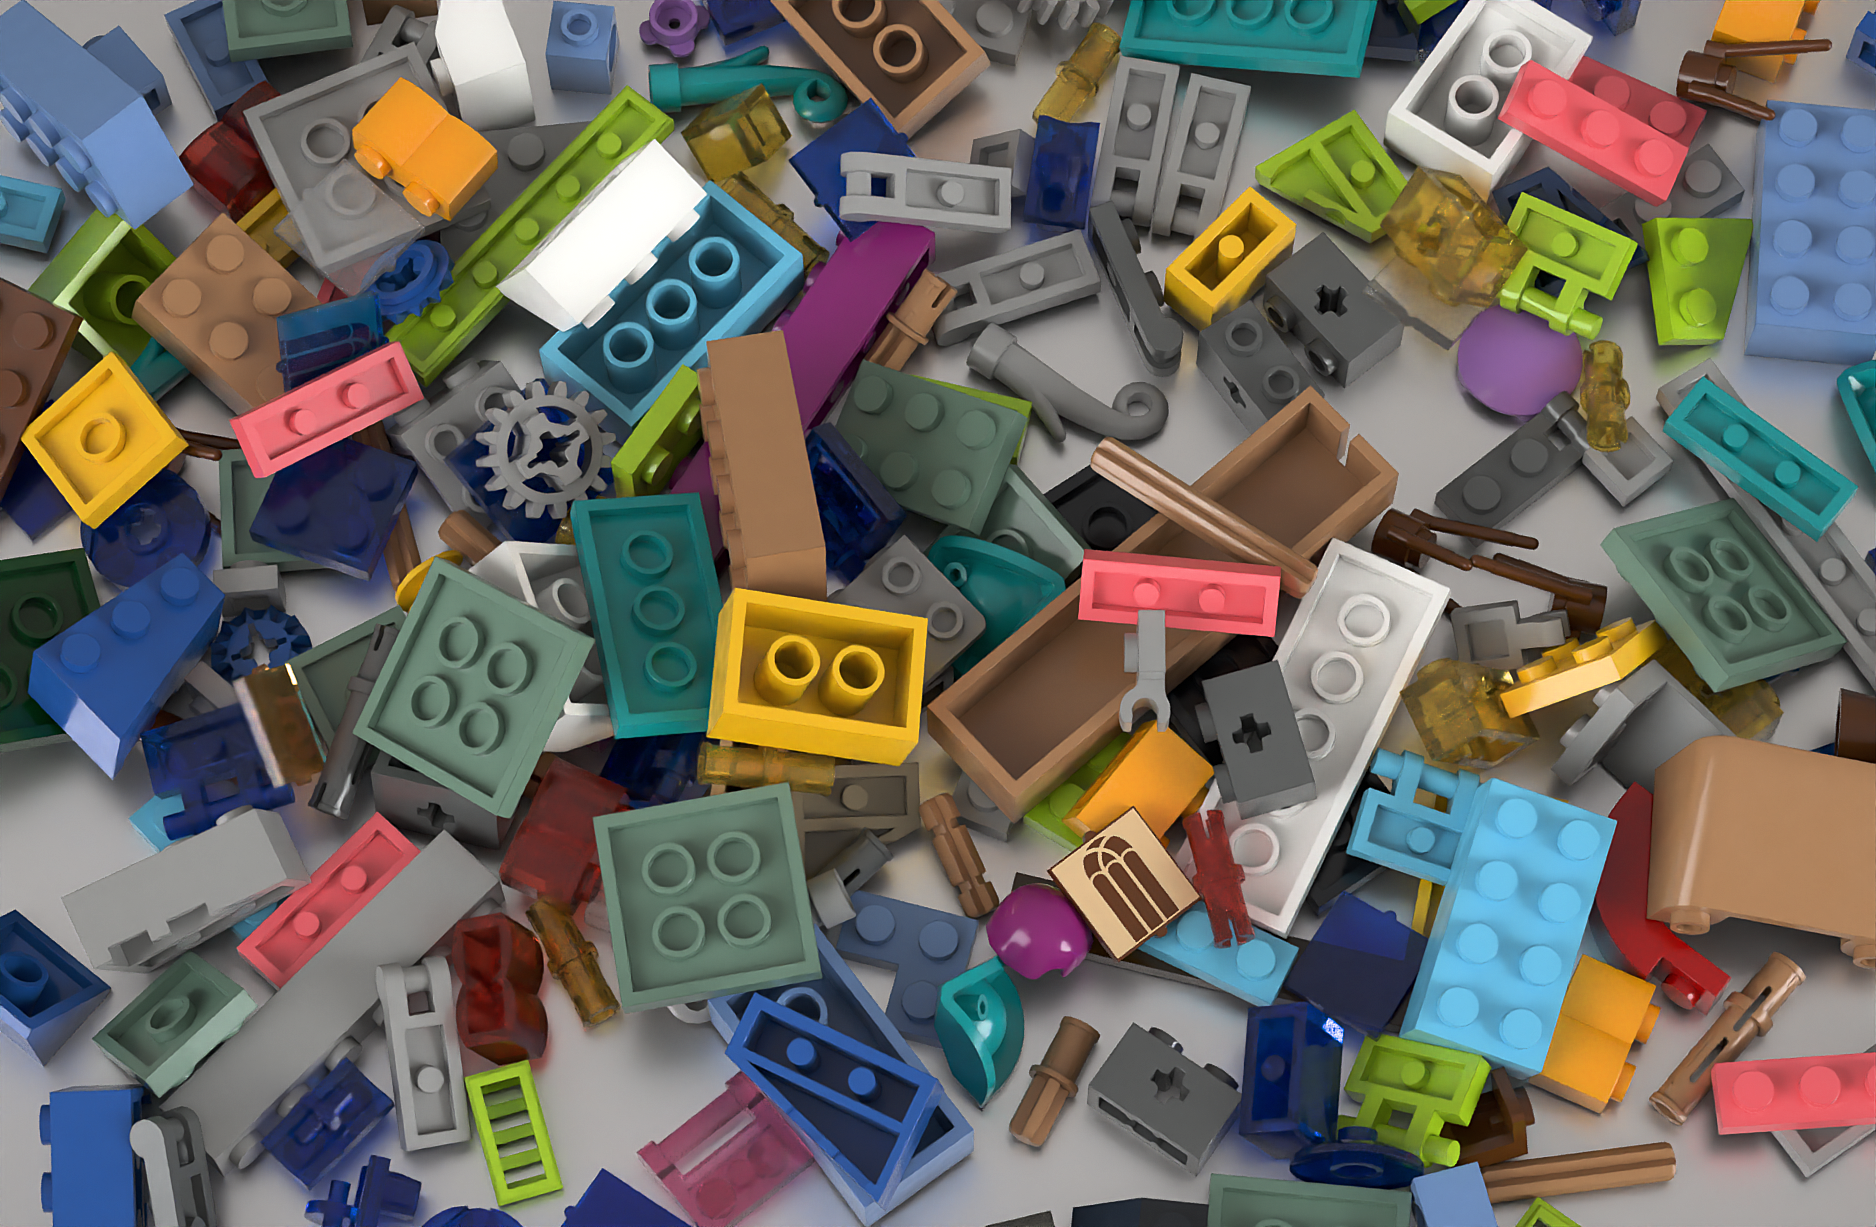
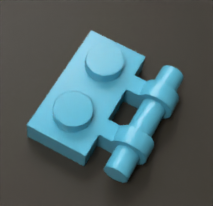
M1377 748L1371 762L1370 772L1392 779L1391 793L1387 794L1373 788H1368L1364 791L1346 853L1445 886L1449 880L1452 862L1466 825L1476 789L1484 783L1479 782L1480 777L1478 774L1459 769L1455 774L1425 764L1424 756L1404 750L1399 755ZM1417 788L1447 798L1446 812L1444 813L1414 803L1413 800Z

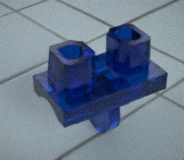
M1039 115L1023 222L1035 223L1042 230L1064 233L1079 228L1085 230L1100 123H1068L1050 116Z
M346 1057L312 1091L308 1090L299 1099L300 1103L260 1143L270 1155L310 1191L395 1105L390 1097L376 1087Z
M371 1154L368 1165L361 1167L353 1206L347 1205L351 1184L341 1180H332L327 1200L308 1201L304 1217L311 1222L322 1225L321 1227H377L379 1214L410 1221L414 1217L422 1183L401 1173L389 1171L391 1159Z

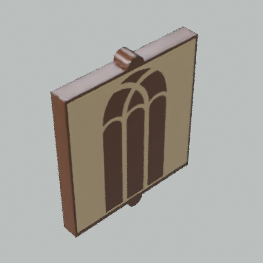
M1134 806L1099 832L1088 831L1082 837L1083 844L1047 870L1053 881L1075 907L1083 921L1116 964L1151 937L1162 938L1165 936L1168 924L1203 899Z

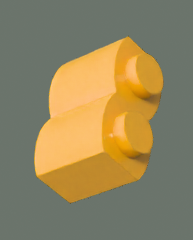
M402 77L394 83L352 129L353 145L357 150L354 156L358 163L368 173L378 179H383L387 175L394 181L402 184L405 187L403 195L416 210L428 217H431L435 212L444 219L451 221L498 169L497 150L483 136L460 119L449 114L426 92Z
M1582 954L1567 987L1542 1072L1529 1077L1528 1083L1599 1114L1604 1110L1609 1098L1621 1103L1637 1067L1625 1062L1634 1040L1646 1044L1661 1010L1660 1007L1650 1003L1656 985Z

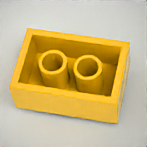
M734 588L718 616L707 737L900 766L917 745L919 738L928 618Z

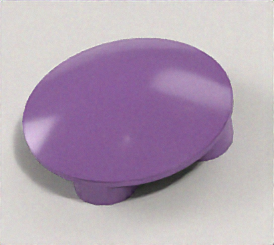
M1500 304L1486 309L1470 322L1461 337L1458 348V379L1461 385L1488 408L1502 414L1516 416L1519 420L1525 422L1530 421L1539 414L1549 401L1559 393L1568 391L1571 395L1579 382L1583 367L1581 345L1574 332L1569 336H1565L1550 329L1549 321L1525 310L1520 314H1516L1501 307Z

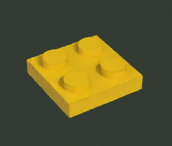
M112 351L27 426L21 437L22 442L82 522L94 530L189 446L126 362Z
M1628 617L1601 628L1596 632L1598 638L1582 645L1579 644L1577 637L1566 639L1565 644L1550 646L1541 652L1543 658L1519 668L1516 672L1520 680L1500 694L1509 717L1513 718L1623 679L1669 642L1664 630L1655 619L1635 626L1632 617Z

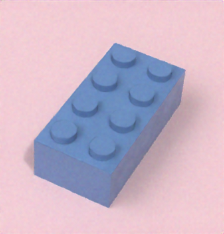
M19 1L0 16V102L4 107L0 111V121L19 143L26 139L31 149L47 167L55 163L63 178L76 192H80L85 188L91 201L104 216L109 218L116 213L133 229L138 228L194 185L145 99L139 92L27 1Z
M1767 100L1765 107L1774 110L1775 118L1772 121L1761 119L1756 133L1752 201L1753 231L1750 239L1744 355L1852 366L1871 361L1876 351V110Z
M816 923L814 924L822 979L707 999L711 1022L728 1045L754 992L931 1075ZM943 1092L885 1212L773 1103L865 1227L875 1223L974 1151L973 1128L947 1094Z

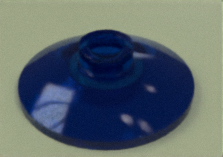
M1350 1126L1339 1129L1336 1140L1320 1142L1295 1152L1290 1157L1289 1170L1292 1175L1304 1182L1392 1190L1410 1186L1413 1178L1423 1176L1424 1162L1416 1155L1400 1147L1378 1141V1132L1372 1128Z

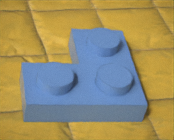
M196 0L164 14L168 28L217 122L273 97L270 84L256 59L231 62L222 0Z
M857 890L850 897L856 917L843 922L835 948L843 959L897 972L885 1015L904 1039L942 1049L934 1028L938 985L968 969L979 929V920Z

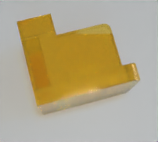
M762 83L709 106L681 132L707 179L714 183L768 161L792 136Z

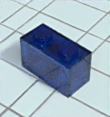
M1309 1002L1248 1008L1239 1135L1275 1159L1331 1155L1336 1152L1344 1028Z

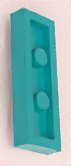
M1704 376L1669 416L1662 432L1816 542L1820 540L1854 498L1859 487Z

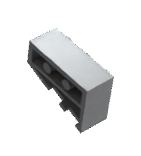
M252 805L238 807L216 820L217 826L196 836L180 839L168 845L157 854L61 897L93 969L149 973L189 949L196 947L311 883L312 881L280 813L253 809Z

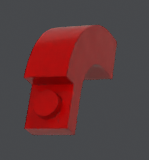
M1634 781L1608 815V818L1617 821V825L1588 917L1590 929L1608 965L1647 982L1654 976L1662 982L1660 985L1662 991L1674 1003L1688 1010L1695 1007L1707 1016L1722 997L1731 977L1669 930L1664 922L1646 919L1653 794Z

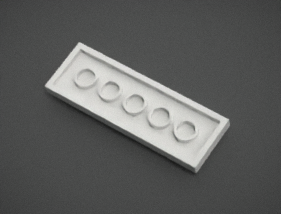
M1332 537L1318 566L1317 579L1309 592L1303 597L1272 660H1278L1315 780L1317 799L1241 820L1236 801L1223 804L1215 778L1175 859V862L1203 899L1200 901L1284 939L1287 938L1368 770L1375 751L1380 745L1450 599L1451 588ZM1256 731L1244 734L1245 743L1248 745L1251 753L1263 750L1262 741L1257 737Z

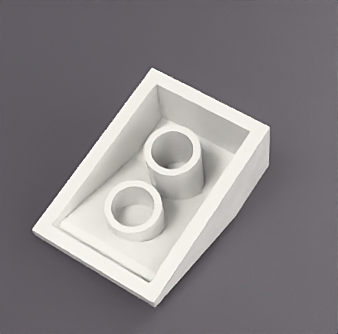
M440 0L435 30L440 58L431 60L430 64L438 86V92L449 114L460 119L477 132L510 129L536 120L526 62L502 1Z
M1469 0L1388 111L1383 145L1487 207L1494 197L1492 191L1499 189L1533 139L1498 119L1521 66L1531 59L1569 80L1591 44L1593 36L1532 0Z

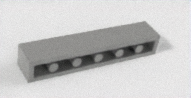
M444 829L277 991L233 1037L228 1039L159 1107L162 1113L180 1106L188 1107L196 1113L201 1124L206 1160L223 1177L235 1166L239 1169L247 1167L266 1147L267 1139L265 1137L283 1119L290 1122L300 1116L315 1097L313 1090L331 1072L334 1075H338L350 1067L362 1051L363 1047L360 1043L377 1026L385 1028L382 1003L376 985L377 966L398 962L401 968L419 966L423 958L443 955L447 960L448 967H450L456 958L454 951L472 933L475 936L485 933L500 917L503 910L501 904L505 901L500 880Z

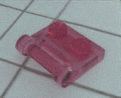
M739 1071L724 1083L727 1088L726 1091L660 1143L656 1144L651 1140L636 1152L637 1157L646 1170L661 1184L695 1227H734L815 1163L814 1155L742 1071ZM744 1110L753 1119L751 1123L684 1176L674 1165L741 1111Z

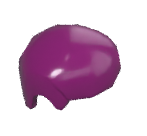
M1043 883L1026 884L1012 891L999 904L986 924L989 944L1000 959L1022 976L1032 980L1038 979L1052 969H1061V976L1066 977L1074 968L1081 964L1092 949L1094 942L1092 931L1059 888Z

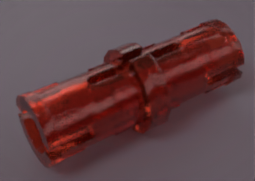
M1207 810L1208 819L1205 820L1209 838L1206 836L1200 812L1183 819L1182 824L1187 833L1197 874L1192 877L1196 893L1203 894L1214 937V947L1219 949L1230 948V939L1233 936L1228 920L1232 922L1237 946L1250 942L1256 935L1251 926L1240 885L1246 879L1242 865L1235 864L1224 823V813L1222 810Z

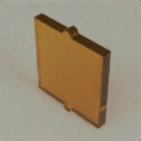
M289 663L271 669L266 664L257 666L252 669L251 675L241 677L232 682L274 789L295 782L298 787L312 781L311 775L322 772L326 755Z

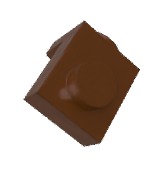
M1504 1066L1491 1070L1492 1091L1480 1095L1468 1127L1444 1122L1440 1137L1456 1140L1460 1144L1459 1159L1454 1166H1448V1169L1477 1161L1479 1168L1528 1154L1526 1127L1535 1124L1532 1105L1523 1086L1513 1088Z

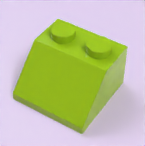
M97 208L31 285L28 291L84 317L71 348L95 364H98L112 351L122 358L130 368L151 338V335L131 318L136 299L177 258L143 224L133 229L116 213L107 218Z

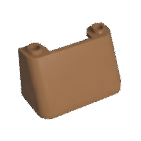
M1727 735L1702 737L1690 743L1655 769L1646 919L1668 922L1672 931L1691 935L1707 933L1710 931V925L1719 923L1730 916L1840 937L1841 951L1848 956H1852L1855 965L1876 969V764Z

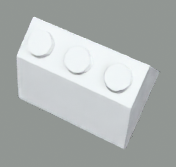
M654 139L624 158L496 287L504 296L562 332L571 329L580 322L589 329L615 304L608 294L623 279L630 285H633L657 262L658 259L651 251L665 236L672 242H675L695 224L700 215L693 208L707 193Z
M504 541L468 570L594 638L576 545ZM595 642L542 752H566L614 736Z

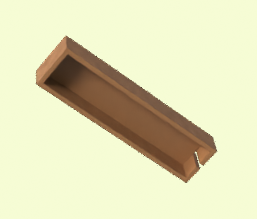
M1310 385L1195 481L1191 487L1318 567L1332 537L1347 543L1393 504L1399 473L1360 434L1350 441L1346 465L1344 466L1339 460L1345 456L1350 424ZM1160 512L1113 550V552L1239 563ZM1082 577L927 705L928 734L1013 824L1025 816L1123 732L1119 722L1120 704L1124 695L1136 686V672H1124V633H1136L1137 625L1078 619ZM1280 588L1278 600L1286 594V592ZM1165 627L1166 695L1238 634ZM1137 708L1132 713V724L1151 708Z

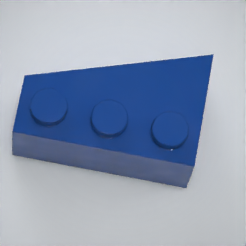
M182 552L33 651L28 694L114 780L124 766L125 758L142 735L146 736L155 723L156 715L173 692L177 693L185 682L184 677L198 664L210 647V643H213L216 639L225 594Z
M754 992L725 1051V1055L886 1212L944 1092L943 1086L937 1078Z
M142 1084L72 1086L49 1092L50 1104L42 1105L39 1115L42 1145H51V1172H44L42 1175L41 1203L44 1213H52L53 1227H148L149 1206L148 1203H144L143 1165H145V1161L132 1149L130 1131L137 1121L142 1120L141 1104H152V1092Z

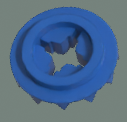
M418 240L404 244L385 254L370 269L362 283L360 295L371 293L373 317L378 323L390 319L398 325L409 314L421 317L423 308L430 303L441 302L439 292L449 288L454 283L450 272L455 263L445 247L438 242Z
M270 605L265 610L254 611L244 607L239 616L229 622L222 621L219 634L214 643H210L211 668L247 698L249 704L258 705L266 699L283 700L297 690L284 666V662L312 649V643L309 634L295 615L290 616L283 613L273 605ZM258 635L259 639H263L267 647L278 646V649L269 653L270 663L268 667L270 673L267 675L264 674L262 666L258 667L255 659L243 660V657L252 653V636Z

